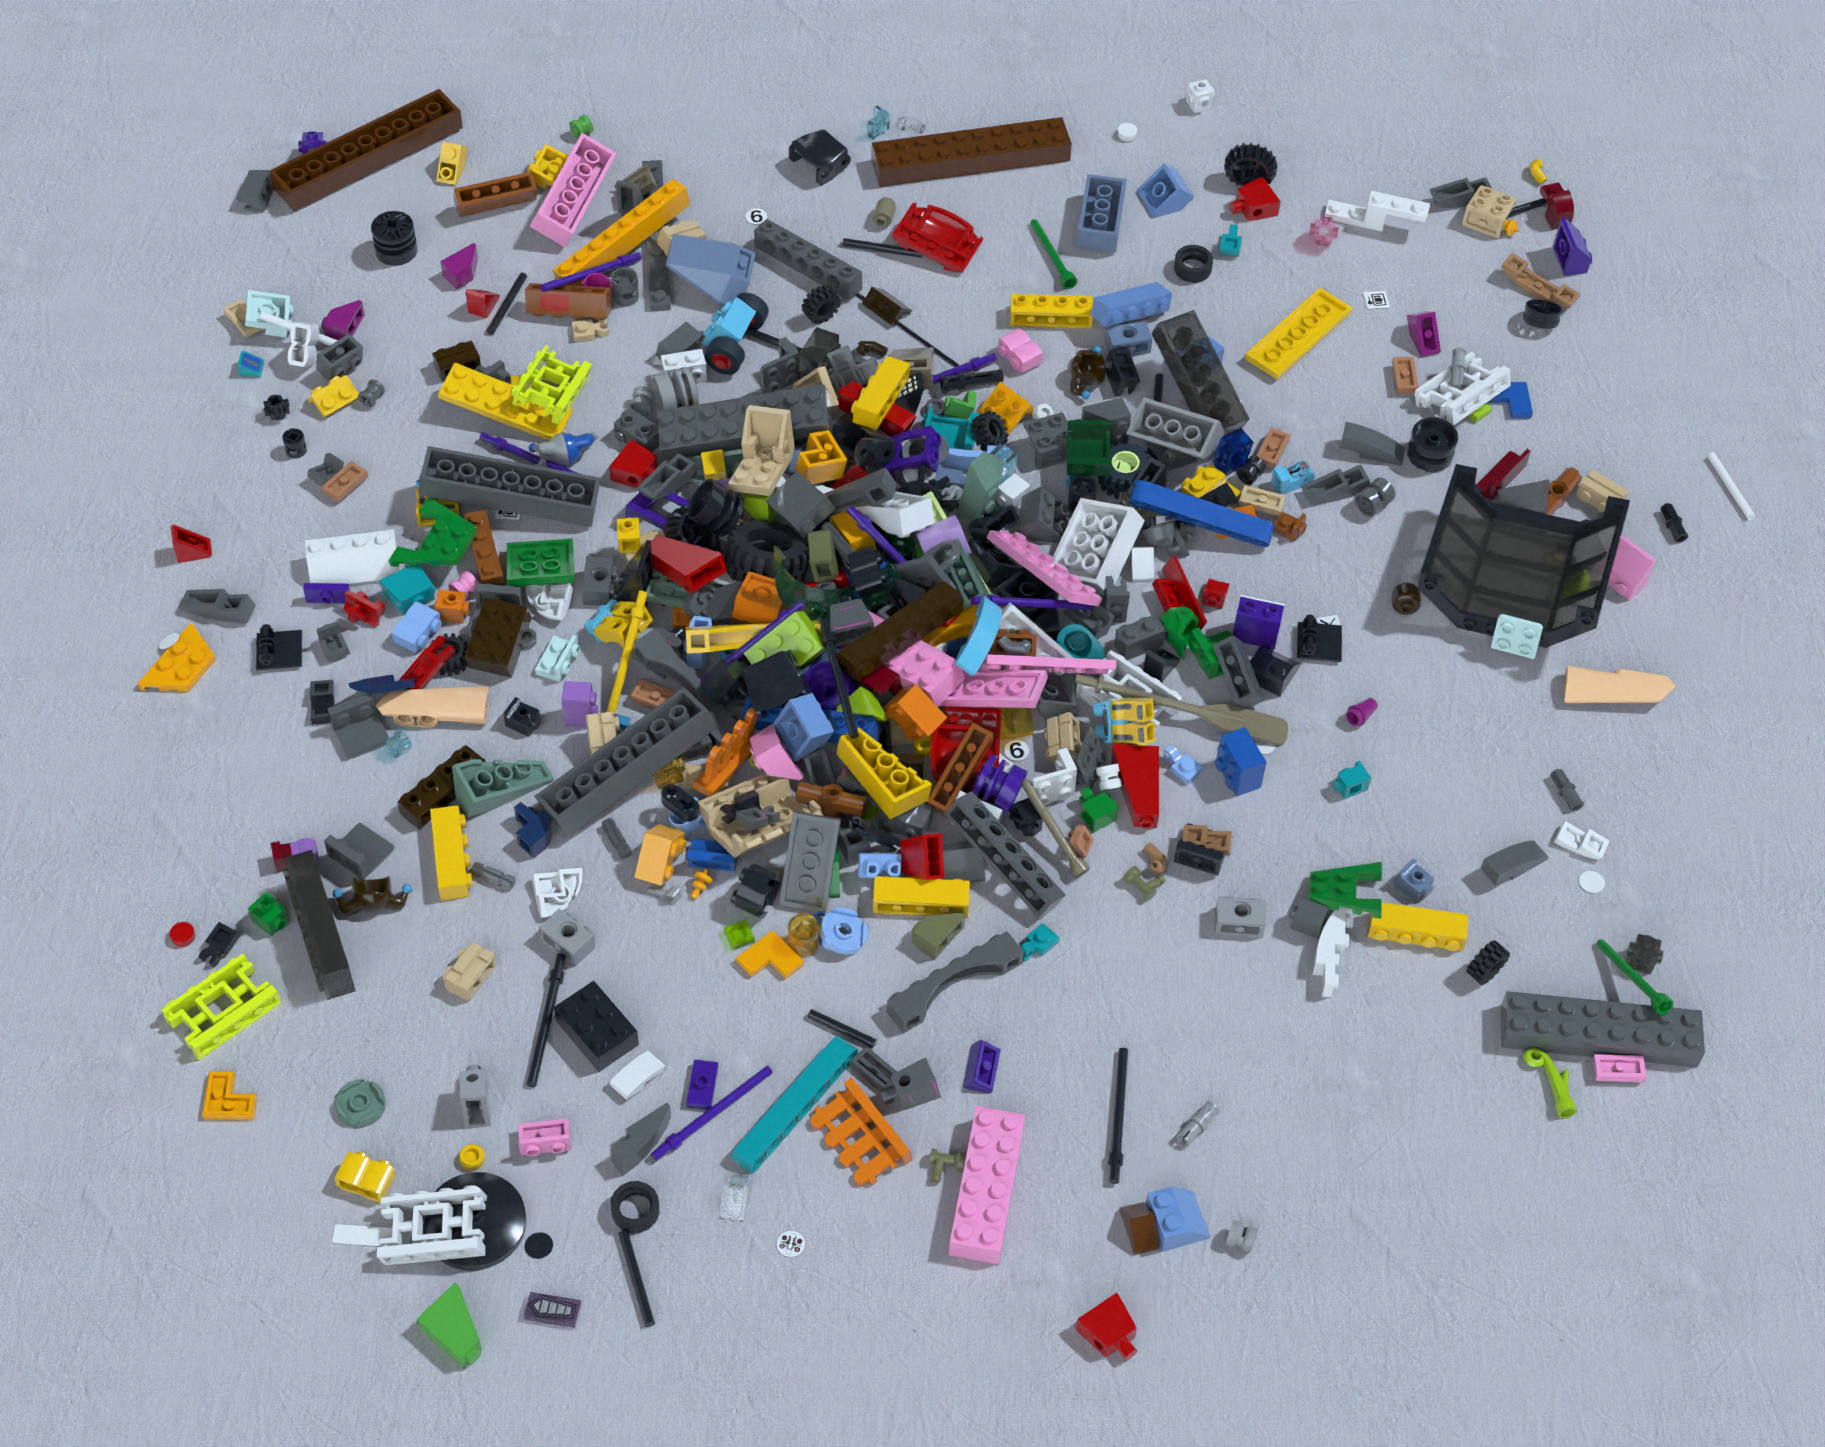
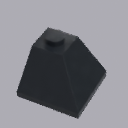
M975 539L968 541L972 553L969 556L988 587H998L1021 569L992 542Z
M1263 645L1259 647L1250 661L1259 686L1281 697L1301 666V663Z

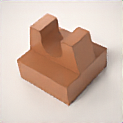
M1076 825L1075 829L1067 834L1070 838L1068 843L1078 858H1086L1094 838L1085 825Z

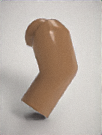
M1148 843L1144 847L1143 852L1151 858V871L1154 874H1160L1166 868V856L1152 843Z

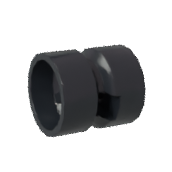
M1078 475L1070 481L1067 506L1072 513H1074L1080 498L1096 501L1097 483L1092 477Z

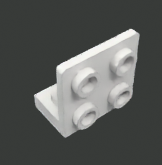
M1067 748L1058 750L1057 760H1055L1056 772L1032 779V786L1044 805L1056 800H1065L1074 795L1077 768Z

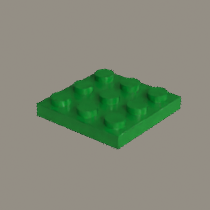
M573 538L507 543L508 586H543L546 584L575 582Z

